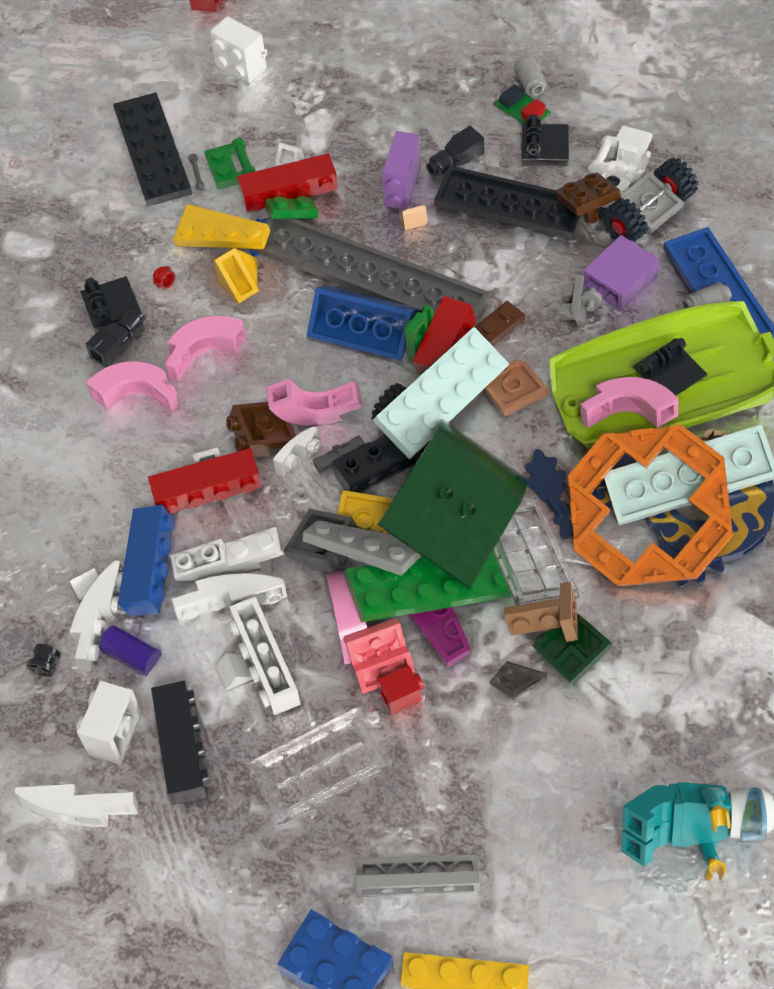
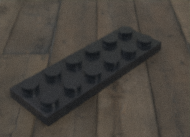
M157 92L114 103V111L147 207L192 195L191 186Z
M449 165L434 199V206L569 239H573L582 216H576L558 201L553 189Z

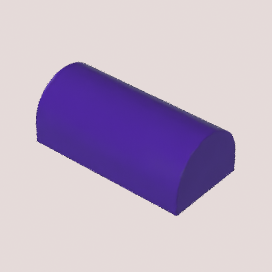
M115 625L107 628L99 643V649L102 653L146 677L162 656L161 650Z

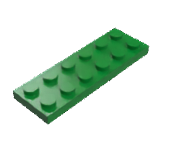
M498 545L493 549L470 589L424 557H420L402 575L372 565L346 568L344 572L347 586L361 622L515 597L518 591Z

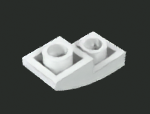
M313 426L301 432L277 453L273 459L276 474L285 478L289 470H293L296 467L298 459L307 462L312 454L318 452L321 440L317 427Z

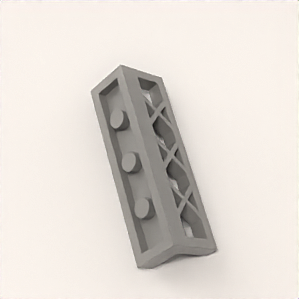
M478 854L356 859L357 875H355L357 897L480 893ZM472 863V871L452 872L458 864ZM428 865H437L444 871L422 873ZM398 866H407L414 872L391 874ZM363 867H377L383 874L363 875Z

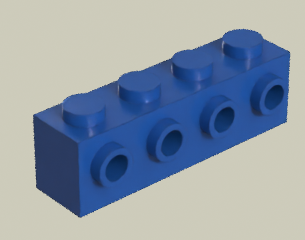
M163 505L136 508L132 512L118 605L130 617L160 613L161 603L164 601V582L168 575L167 562L168 555L171 553L170 541L172 531L175 528V521Z

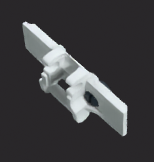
M622 125L617 137L604 136L600 142L601 147L595 159L590 162L588 170L591 173L598 172L620 189V194H622L642 178L651 158V152L647 151V148L653 138V134ZM608 152L609 158L616 159L615 161L611 160L610 163L604 162ZM613 201V202H611V203H608V204H606V205H604V206H601V207H603V208H608V207H609L611 204H613L615 201Z

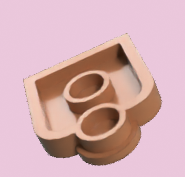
M522 360L509 362V365L483 389L484 393L503 417L549 396L546 385L532 368Z

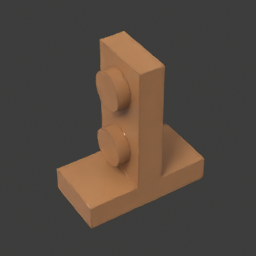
M571 581L560 583V598L504 608V617L511 636L562 627L566 642L578 640L577 600Z

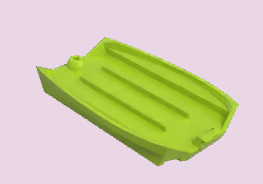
M744 301L712 303L681 309L612 331L550 358L552 394L567 432L589 450L603 434L628 433L631 430L660 429L680 424L688 428L760 406L772 400L774 397V339L771 332L759 333ZM674 338H683L685 340L686 347H684V350L708 374L677 395L678 416L659 428H656L644 416L634 412L612 414L589 428L581 422L580 404L596 396V385L622 377L642 378L633 366L643 358L651 355L654 351L660 349V347L671 342Z

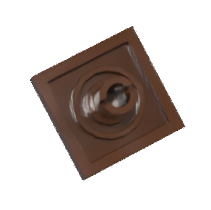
M598 172L587 174L583 179L566 183L563 187L555 190L558 201L576 216L584 214L585 222L590 224L600 220L599 207L621 198L620 189Z

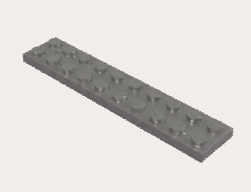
M269 217L265 222L270 228L265 248L251 249L253 252L362 294L419 308V313L423 312L422 306L424 304L433 308V316L443 296L471 304L477 320L490 299V292L297 219H271Z

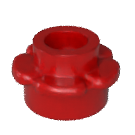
M161 266L153 273V284L157 288L168 289L175 281V273L169 266Z

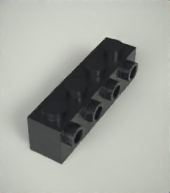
M384 434L381 438L371 443H365L360 449L349 455H343L333 463L335 478L345 491L364 493L414 466L430 440L409 459Z
M185 680L152 687V699L169 799L172 805L207 798L206 787L211 786L208 769H202L201 760L206 759L203 742H198L196 733H201V726L198 715L193 716L192 707L197 706L194 690H188Z

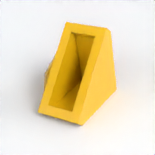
M233 248L213 260L218 283L237 303L244 301L259 291L256 257Z

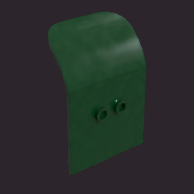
M441 419L430 442L377 525L470 589L521 504L528 481L520 473Z

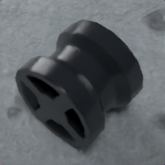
M36 644L33 649L34 656L29 659L26 666L37 675L52 677L55 671L53 666L56 662H59L61 653L51 646Z

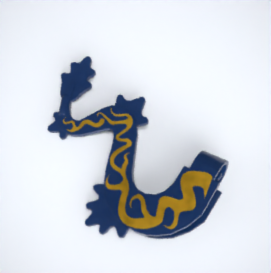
M536 449L533 453V461L525 465V470L532 475L531 478L526 479L528 481L527 487L541 501L548 504L556 515L554 517V524L562 527L561 539L567 540L573 535L571 509L560 500L566 472L555 469L557 466L556 457H546L543 451ZM625 453L611 470L637 462ZM603 479L594 489L592 495L608 508H611L613 505L605 479ZM773 480L728 493L733 537L701 575L695 579L698 584L705 582L706 570L722 574L724 572L723 562L742 558L763 543L771 528L774 515ZM676 509L644 518L652 532L662 542L658 547L673 559L676 558L707 521L699 522L687 519L678 513ZM689 580L677 581L678 587H685Z

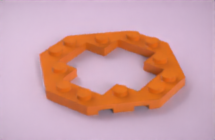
M681 424L672 425L668 428H647L631 430L628 433L603 434L568 475L574 551L617 587L697 579L733 537L725 459ZM666 449L705 479L688 500L693 506L708 516L709 519L675 559L652 542L638 560L633 563L594 532L611 510L591 493L625 453L647 469L660 452Z

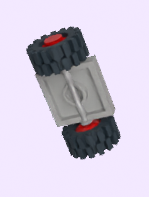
M672 157L655 169L654 174L649 171L624 191L620 199L603 211L602 219L604 221L602 223L603 226H607L605 229L607 233L610 232L612 234L610 237L617 239L622 235L628 240L636 242L646 232L650 235L681 210L684 202L698 190V181L694 180L697 176L691 173L693 169L691 167L687 168L685 161L681 163L680 158L675 159V157Z

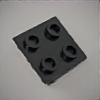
M530 115L527 119V124H522V160L569 161L568 124H541V119L538 115Z
M127 276L101 285L94 278H88L84 284L85 290L80 291L94 329L116 322L129 310H140Z
M674 338L671 342L660 347V349L654 351L651 355L643 358L633 366L642 378L663 385L675 396L708 375L684 350L686 342L683 338Z

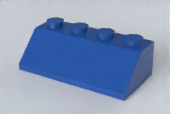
M327 285L319 286L315 289L307 337L401 361L406 352L404 327L409 320L414 318L419 308Z

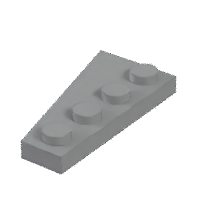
M319 520L303 531V542L398 575L405 573L421 557L420 554L390 534Z

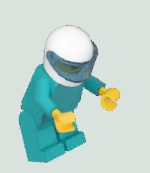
M687 782L669 784V787L655 785L623 806L622 827L624 829L622 830L621 852L645 867L653 860V851L659 846L671 843V846L680 847L698 845L705 865L708 866L704 873L705 879L710 881L713 877V871H715L719 875V880H722L726 873V865L720 861L715 849L718 842L726 840L728 837L741 839V842L764 841L766 835L774 829V798L767 791L757 787L729 791L728 795L727 789L723 785Z

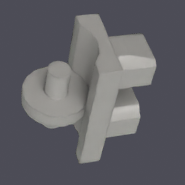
M578 275L575 278V283L563 285V297L565 301H572V303L561 304L560 315L563 321L575 320L578 327L585 326L587 311L592 312L594 308L601 306L602 295L596 292V288L585 286L584 276Z

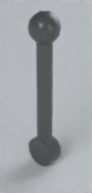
M193 153L188 156V159L193 166L196 178L195 187L198 190H202L204 183L200 179L196 163L198 157Z

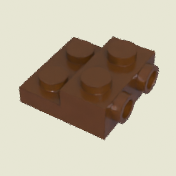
M268 402L233 405L229 416L226 418L228 431L235 434L234 444L236 451L251 448L254 458L269 456L271 449L283 448L296 436L291 423L277 417L269 409Z

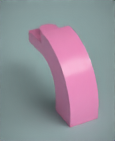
M208 316L191 321L177 330L167 342L170 354L166 358L165 368H167L169 379L179 382L190 361L201 352L221 350L236 355L246 338L244 321L227 316Z
M137 361L117 363L102 369L86 381L90 396L106 410L110 409L122 398L132 394L148 395L171 413L179 407L178 393L168 383L166 372L149 363Z
M637 377L611 379L596 385V396L580 404L581 422L589 428L612 414L634 412L644 416L656 428H659L678 416V397L663 385L652 380Z
M290 378L266 387L269 409L282 420L297 425L322 426L343 421L342 414L362 407L359 385L355 381L324 392L302 390Z
M344 569L326 573L344 664L346 665L351 664L343 637L367 628L366 622L360 621L344 577L346 570Z

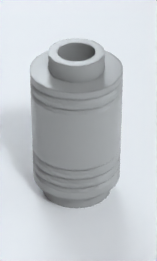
M522 56L517 59L514 65V72L526 94L529 96L542 94L547 87V82L535 60L529 56Z
M717 282L686 295V298L682 300L683 309L705 304L730 302L729 299L732 298V294L726 284L723 285L721 282Z

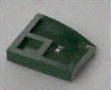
M578 613V640L566 642L562 627L550 629L532 645L572 686L613 647V644Z

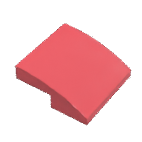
M397 618L343 637L362 694L378 689L379 678L408 665L413 674H415L411 655L406 647L401 625Z

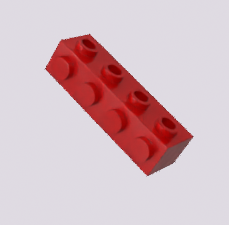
M329 153L237 176L246 212L265 208L266 199H274L275 197L297 199L300 196L310 197L338 190L337 173Z
M251 448L148 476L155 506L163 505L171 515L180 510L191 507L197 508L205 503L225 500L233 495L250 493L255 489L262 488Z

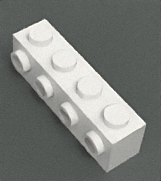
M256 596L230 606L233 619L228 621L234 637L240 636L242 641L241 644H238L244 660L250 659L252 667L248 669L254 684L260 682L263 689L259 691V695L264 707L270 706L273 715H277L301 705L297 688Z

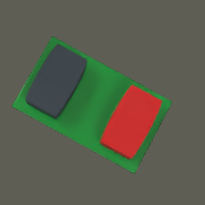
M516 84L504 91L500 98L494 102V105L522 124H527V119L532 114L538 115L541 121L551 114V111L546 109V105L538 99H531Z

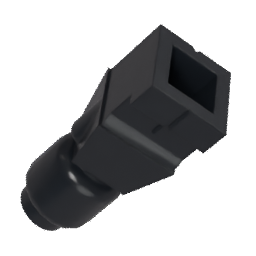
M470 125L456 135L454 134L444 147L445 150H440L429 158V162L426 164L428 172L432 176L436 174L442 175L447 172L449 165L456 167L470 162L476 156H481L484 154V137Z
M138 309L129 310L116 323L100 328L85 343L90 359L105 368L111 366L113 360L125 350L130 341L129 337H133L143 327L144 314Z

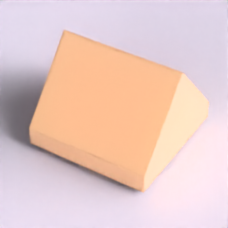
M423 205L401 211L398 214L405 230L428 224L426 207Z

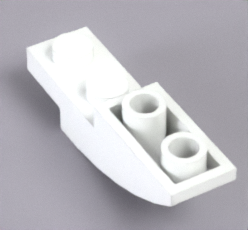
M277 527L228 543L218 539L172 554L171 561L174 579L176 581H193L220 575L249 572L262 568L261 562L284 555L280 531Z
M113 561L93 582L81 601L73 619L70 634L75 644H78L75 660L81 671L92 670L93 662H97L99 657L98 641L99 636H102L105 632V622H114L116 612L119 613L121 607L118 605L123 573L120 561Z
M227 574L197 580L198 591L172 598V602L179 621L193 619L199 614L208 611H219L227 605H235L255 596L259 605L273 604L287 597L285 583L281 578L260 574Z
M65 781L46 786L38 783H28L25 787H15V794L23 805L40 815L62 823L88 827H108L109 815L138 814V801L134 793L124 789L114 790L112 793L105 794L97 791H86L83 795H80L75 784Z

